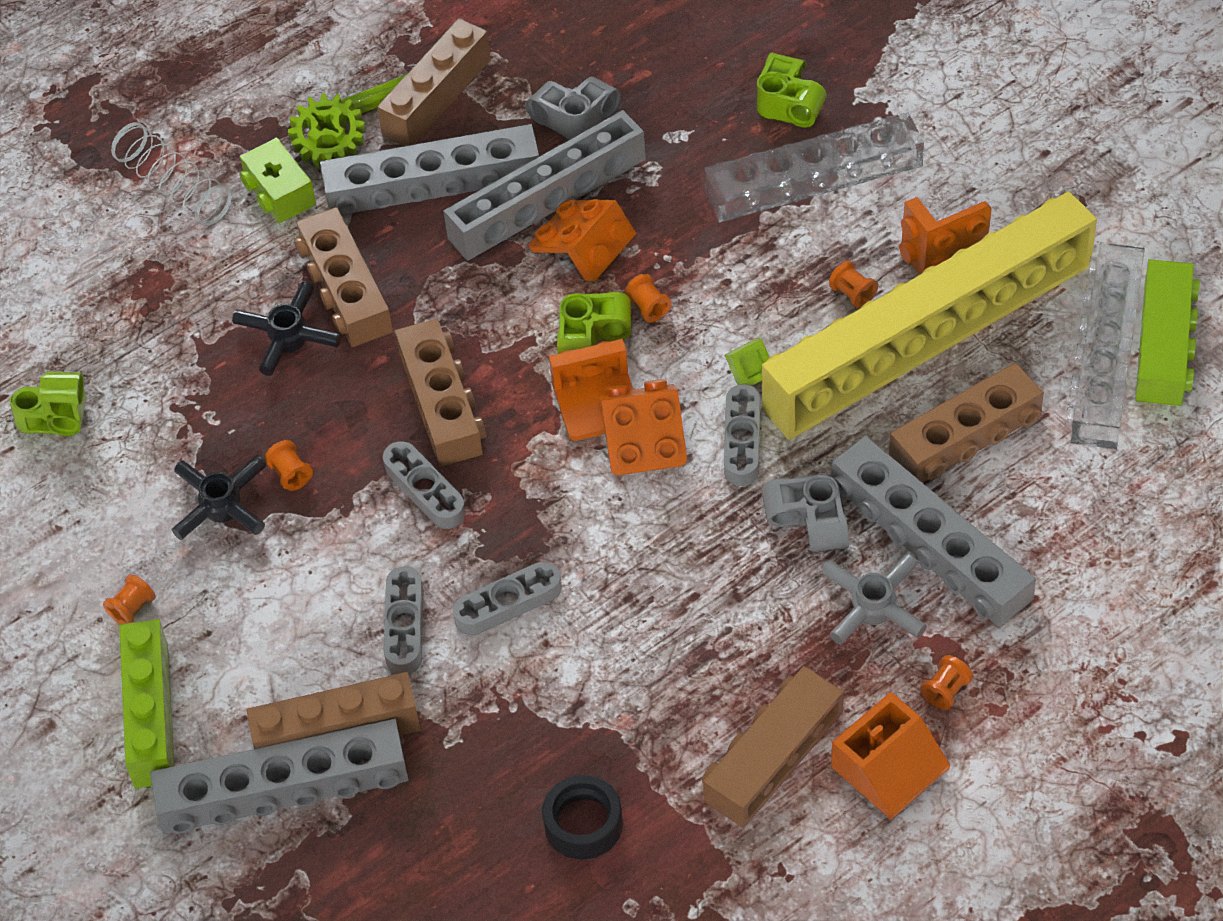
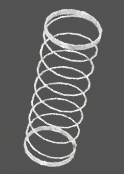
M133 122L127 124L117 133L112 143L111 152L113 157L119 162H125V166L128 169L136 168V173L140 178L148 176V184L151 186L159 185L160 193L163 195L171 194V200L174 204H181L183 202V210L186 213L195 211V219L202 225L209 226L216 223L228 211L232 198L231 191L224 185H221L216 179H211L204 170H198L197 165L193 162L186 161L185 156L175 152L174 148L169 144H164L162 139L152 135L151 131L141 123ZM143 128L144 136L130 146L125 159H118L115 154V147L119 139L132 129ZM151 136V147L141 156L137 166L128 167L126 162L140 154L147 142V137ZM153 137H157L162 144L152 147ZM143 139L140 147L136 150V152L132 154L130 157L126 158L131 147L136 142ZM162 145V157L153 164L148 175L140 176L137 170L138 166L147 159L152 148ZM164 145L169 146L173 152L166 155L174 154V164L164 174L159 184L152 185L149 182V175L158 168L162 158L166 156L164 155ZM149 151L146 158L139 164L142 157ZM176 154L181 155L185 161L175 164ZM160 160L157 167L151 172L154 165ZM185 162V175L176 182L172 192L164 194L161 191V184L169 178L176 165ZM187 163H192L197 170L187 173ZM171 170L167 178L163 180L165 175ZM197 171L198 179L196 184L188 191L183 201L175 202L172 197L173 192L181 186L186 175ZM199 171L204 172L208 179L198 182ZM183 178L179 186L175 189L178 182ZM209 180V190L200 198L196 209L187 211L184 208L185 201L193 194L199 183ZM211 180L216 181L219 185L211 188ZM221 188V199L217 208L208 218L200 220L199 212L201 206L212 192ZM223 189H226L228 198L224 209L213 220L203 222L217 211L222 200Z

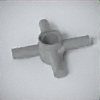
M905 554L886 575L868 573L860 579L832 560H829L822 568V574L852 593V604L854 607L830 632L831 639L841 645L862 622L878 625L887 619H890L916 638H920L925 632L927 625L895 604L896 595L894 589L917 566L916 559L910 554ZM876 597L879 600H870L868 598Z

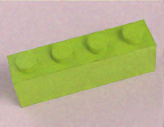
M1148 259L1144 283L1135 401L1182 406L1184 391H1192L1194 369L1187 368V361H1194L1196 338H1189V331H1196L1198 309L1191 308V301H1198L1200 279H1193L1194 263Z
M160 619L119 625L125 765L134 788L152 786L151 771L175 766L168 642Z

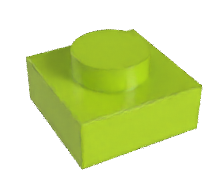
M755 338L724 355L737 385L745 384L750 386L762 381V364L770 358L763 340L760 338Z

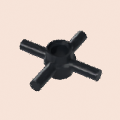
M301 282L291 304L275 306L270 310L268 316L239 309L234 311L232 318L234 324L267 331V335L272 341L259 367V371L262 374L271 376L283 352H295L303 347L305 341L336 348L340 345L341 333L306 325L302 313L313 293L314 287L312 284Z
M256 455L231 477L223 472H214L204 476L186 461L178 462L174 472L199 491V505L171 529L173 534L179 540H183L207 518L218 523L227 522L234 518L254 535L260 534L265 527V523L239 503L241 498L239 490L266 467L264 460Z

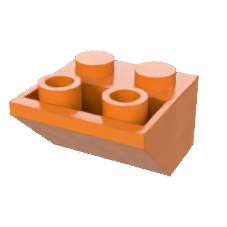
M889 692L832 742L831 767L890 820L950 769V763L923 719L892 692Z

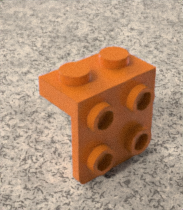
M918 197L904 202V214L901 220L902 242L899 245L903 260L907 264L911 263L919 275H921L928 267L937 266L951 258L958 250L967 249L981 241L989 233L991 206L984 201L936 221Z
M569 199L561 203L556 209L557 213L549 222L536 231L535 237L528 246L533 253H568L584 280L596 281L637 233L616 200Z
M623 339L610 342L605 341L594 346L573 351L567 350L560 354L549 356L552 386L568 437L571 440L579 441L605 434L603 414L600 411L598 395L607 394V387L629 385V390H634L628 374L627 351Z
M657 379L644 382V388L629 390V385H616L607 387V394L598 395L600 411L603 414L610 469L613 474L625 475L679 467L687 462L679 394L674 384L667 385L666 379Z

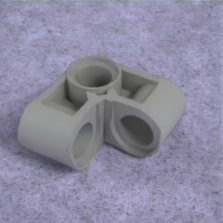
M594 76L587 78L573 90L565 88L556 82L548 81L525 102V108L535 122L545 125L570 140L612 116L619 106L621 92Z
M817 474L792 479L779 478L763 485L761 491L768 524L776 527L806 526L809 536V549L812 552L849 548L847 520L842 510L839 487L832 477ZM816 498H824V499H827V500H825V501H817V500H814V499H816Z

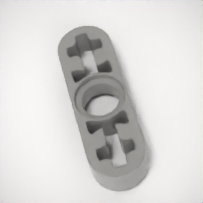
M745 384L732 387L726 395L724 475L730 483L737 486L749 485L759 475L760 394L757 389ZM740 401H747V416L739 415ZM738 429H747L752 432L753 436L748 440L739 441L733 438L732 434ZM738 454H745V470L737 469Z
M401 441L395 442L384 450L383 462L386 474L436 526L450 529L457 527L463 522L466 514L463 497L412 444ZM398 458L402 461L407 460L410 471L407 472V468L402 462H394V460ZM421 479H430L434 482L433 487L426 491L416 490L413 486ZM440 497V498H441V502H442L447 508L450 509V508L454 507V510L451 511V512H449V511L446 510V509H444V510L441 511V509H440V503H439V501H438L437 499Z
M538 562L460 597L453 607L457 629L467 635H477L554 600L559 596L562 589L559 569L552 563ZM543 578L546 582L550 581V584L543 586L542 583H537V580ZM523 585H526L527 591L530 590V595H525ZM504 592H514L519 596L518 600L511 605H502L497 601L498 596ZM490 601L492 612H489V606H486L485 602ZM472 610L474 614H478V617L472 619L465 613Z
M403 566L392 570L386 578L384 655L387 667L391 672L395 674L408 672V674H411L419 668L422 662L423 585L417 570ZM404 582H409L410 584L407 587L408 600H402L400 588ZM403 613L411 614L415 617L413 623L407 627H398L393 624L395 617ZM400 641H406L408 649L406 659H398L400 655Z

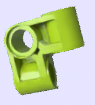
M773 52L769 54L764 69L757 80V111L761 116L804 128L814 124L827 94L819 83L801 79L802 70L806 67L805 60Z
M621 292L603 294L574 293L564 297L560 303L559 332L557 334L558 354L567 350L573 351L594 346L596 341L625 340L631 334V300L626 294Z
M46 371L40 377L39 387H22L16 390L9 397V402L17 429L27 434L43 433L62 436L78 434L81 430L86 403L83 373Z

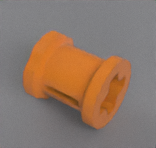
M844 261L841 265L837 266L829 278V287L834 291L844 293L851 299V304L857 309H860L866 302L871 301L878 291V282L861 275L856 271V265L851 261Z
M640 274L629 281L624 290V294L630 297L631 302H635L641 309V316L646 322L652 323L660 320L668 313L672 306L671 299L656 289L654 279L649 274Z
M291 440L280 441L266 452L265 463L281 477L280 483L284 489L289 491L298 490L304 487L312 478V467L302 462L297 455V447Z
M129 574L125 578V585L113 598H107L103 602L105 611L119 624L133 623V616L146 602L152 603L156 598L155 592L150 586L136 575Z
M945 655L939 661L940 668L931 680L924 681L920 689L922 696L931 705L942 710H949L953 706V698L960 688L972 681L973 673L962 660L951 655Z

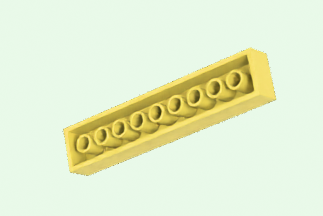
M1067 191L1057 198L1047 200L1041 207L1029 214L1020 215L1011 224L999 231L988 233L981 241L967 249L958 250L951 258L937 266L928 267L921 275L907 283L898 284L891 292L877 300L866 302L859 310L845 318L836 319L829 327L815 335L804 337L797 345L785 352L774 354L762 364V411L788 440L807 431L1091 267L1097 218Z

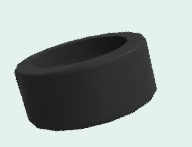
M589 775L567 777L556 783L545 797L542 814L546 838L552 847L562 855L579 860L597 858L611 850L619 840L623 827L620 798L613 787L601 778ZM587 799L597 801L605 807L608 816L607 821L601 829L592 834H570L559 826V812L564 806L573 801Z

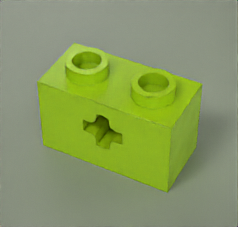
M278 138L240 155L243 171L239 172L243 185L249 192L254 190L261 209L265 214L270 212L279 224L316 205L312 181Z

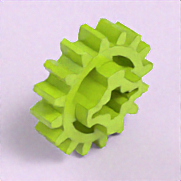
M322 93L319 102H315L312 97L307 98L309 104L307 108L300 105L296 107L299 117L290 116L289 120L292 128L288 129L290 141H292L293 151L295 153L300 152L304 163L312 158L314 167L318 168L321 165L320 161L343 158L347 154L351 156L358 155L356 145H364L363 133H366L364 121H362L360 109L354 110L353 102L350 99L342 104L339 94H336L333 100H328L326 94ZM347 123L350 124V131L348 135L345 134V130L347 129ZM306 127H308L309 130H310V131L307 133V134H308L307 140H306L305 137H304V133H305Z

